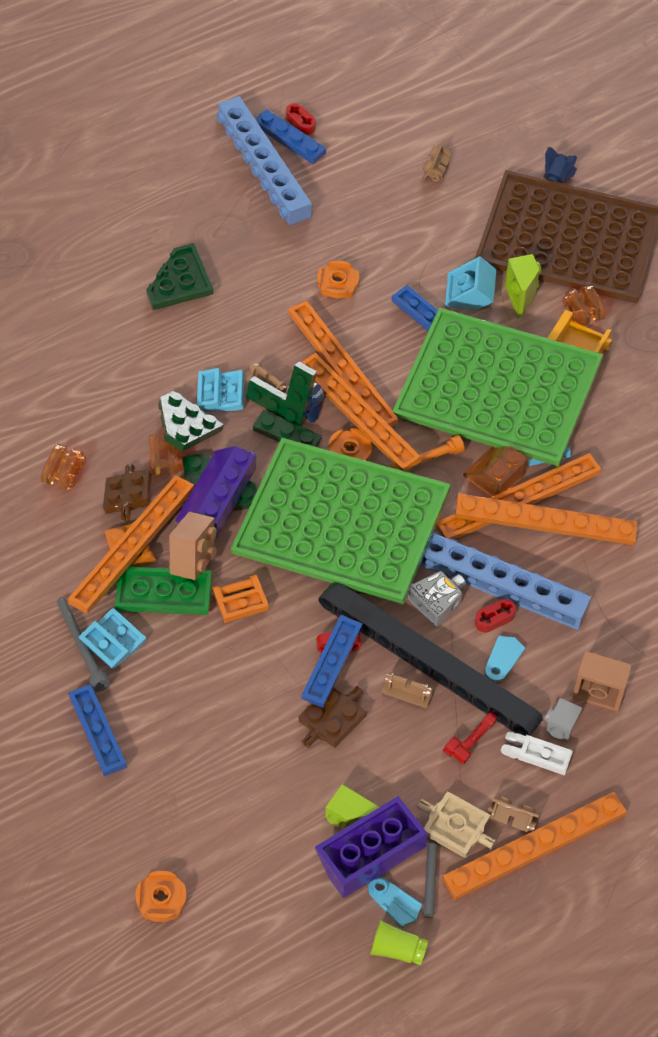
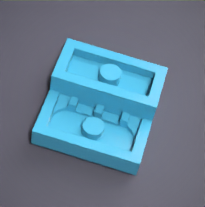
M219 368L199 371L197 406L202 410L208 411L244 410L245 374L243 370L221 373Z
M114 608L98 622L94 621L78 637L112 669L125 661L147 641V638Z

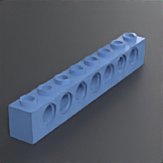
M238 96L218 103V113H216L218 122L224 125L227 136L233 139L234 145L238 151H241L245 163L251 166L254 177H258L262 189L268 192L272 204L278 207L281 218L286 219L289 226L311 218L312 203L241 97Z
M435 532L431 536L420 566L435 572H443L449 578L459 574L465 580L466 585L500 599H509L515 605L576 630H579L591 601V596L586 595L582 591L568 588L560 582H553L538 573H531L518 565L509 564L496 556H489L479 552L474 547H467L454 539H447Z

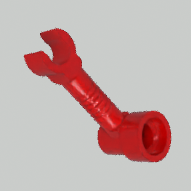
M489 712L464 742H461L454 736L445 745L443 752L449 757L453 756L464 765L472 755L469 750L481 736L494 726L498 717Z

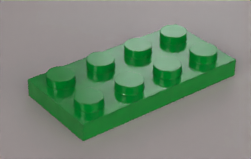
M128 567L117 580L115 610L209 615L212 571L205 570L201 572L196 580L170 574V569Z

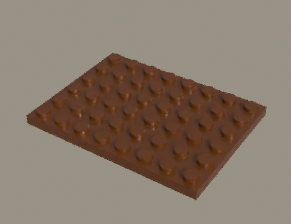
M505 170L475 258L480 256L495 269L507 272L508 259L533 254L536 262H539L541 266V274H539L538 280L637 303L658 231V206Z

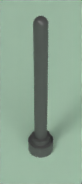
M59 598L57 600L58 607L91 674L89 683L94 692L103 691L110 686V680L106 673L99 670L89 647L78 638L82 633L66 599Z

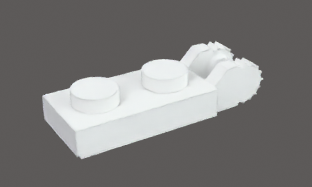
M507 732L505 738L508 742L517 746H523L520 749L504 744L500 750L502 754L565 775L573 753L572 750L529 735L524 736L515 732Z

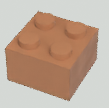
M188 512L169 535L170 574L196 580L201 572L205 571L208 563L214 560L217 548L214 547L217 529L214 527L213 517Z
M585 651L572 698L618 712L632 665L620 659H611L596 652Z

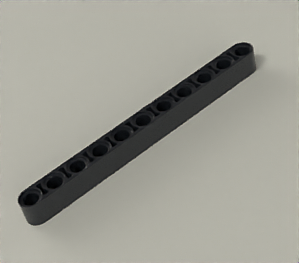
M338 582L331 583L318 598L321 606L338 618L340 615L362 623L361 633L485 714L492 712L498 717L496 721L511 731L524 736H531L543 721V716L538 710Z

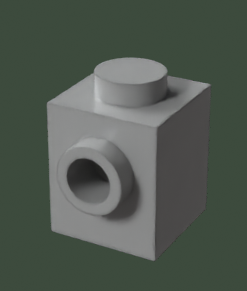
M560 698L555 709L550 708L546 715L545 722L548 723L546 732L556 739H563L568 742L580 719L582 707Z

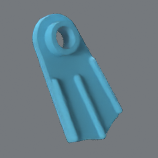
M498 636L485 668V675L494 682L502 681L525 651V647L515 637ZM492 671H496L499 674L495 675L492 673Z
M377 877L369 883V895L400 928L417 921L422 907L420 902L385 878ZM377 885H382L384 889L382 891H378L375 887Z

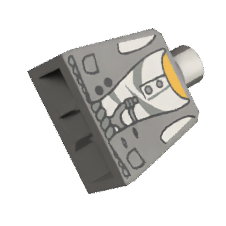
M437 572L412 584L408 592V600L435 628H438L460 606L462 599L460 589L466 586V582L459 574L449 579L443 572Z

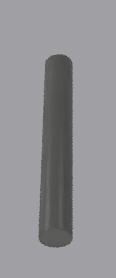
M435 843L427 844L424 916L428 918L434 917L437 844Z

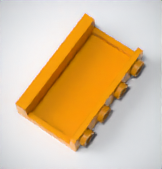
M566 309L548 336V339L603 354L604 350L608 351L613 341L610 338L612 330L607 329L603 335L573 322V312Z

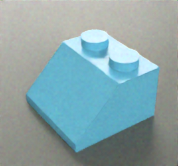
M479 256L448 272L445 305L452 308L478 310L494 302L496 269Z

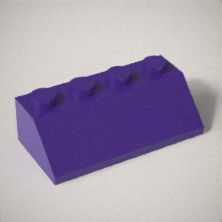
M237 446L216 450L178 514L176 522L180 523L188 512L213 517L214 527L217 529L215 538H218L256 470V454Z
M397 796L315 846V850L330 881L341 896L346 898L427 847V832L400 797Z

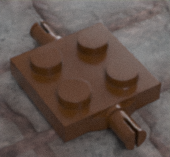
M127 464L125 474L106 478L103 509L106 514L121 512V520L126 521L127 518L129 521L132 510L150 504L152 475L149 469L134 471L135 466Z
M356 686L346 695L333 687L324 708L311 703L298 716L299 722L310 731L302 740L303 745L309 748L317 739H320L336 748L367 716V711L355 702L363 694V690Z

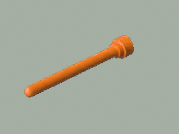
M459 435L451 437L445 445L420 454L422 462L419 464L447 453L457 455L464 452L465 447ZM395 465L388 466L399 470Z

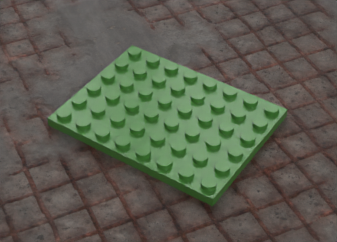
M439 308L393 412L400 419L560 466L602 363L603 354Z
M281 438L233 542L231 553L326 582H338L350 589L404 604L450 493L451 484Z

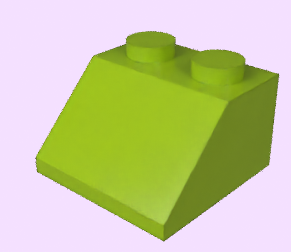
M533 254L508 259L505 288L518 318L524 315L535 298L536 289L539 287L538 276L541 274V266L539 262H536Z

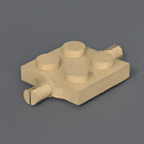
M447 791L443 799L435 806L424 799H421L417 806L418 809L430 815L424 827L427 837L460 856L466 858L472 847L478 842L490 849L493 848L496 840L483 833L491 815Z

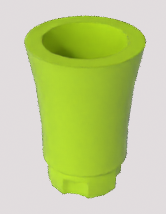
M380 920L370 955L383 956L410 964L413 962L421 965L428 940L421 939L418 935L408 933Z

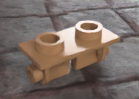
M444 140L438 146L434 145L429 153L431 159L426 162L423 168L425 171L423 180L427 176L431 177L435 182L442 179L451 157L450 149L442 147Z
M253 363L251 365V374L245 380L249 382L255 376L287 394L289 387L286 386V383L281 382L265 370L261 364Z
M389 672L386 674L385 684L381 693L427 708L434 687Z
M498 796L497 800L491 798V801L495 803L494 807L489 806L487 811L491 815V820L507 825L509 817L512 816L514 817L512 827L523 830L526 833L534 831L536 823L532 820L534 817L539 819V815L535 814L536 809L523 804L521 808L512 806V800L502 796Z

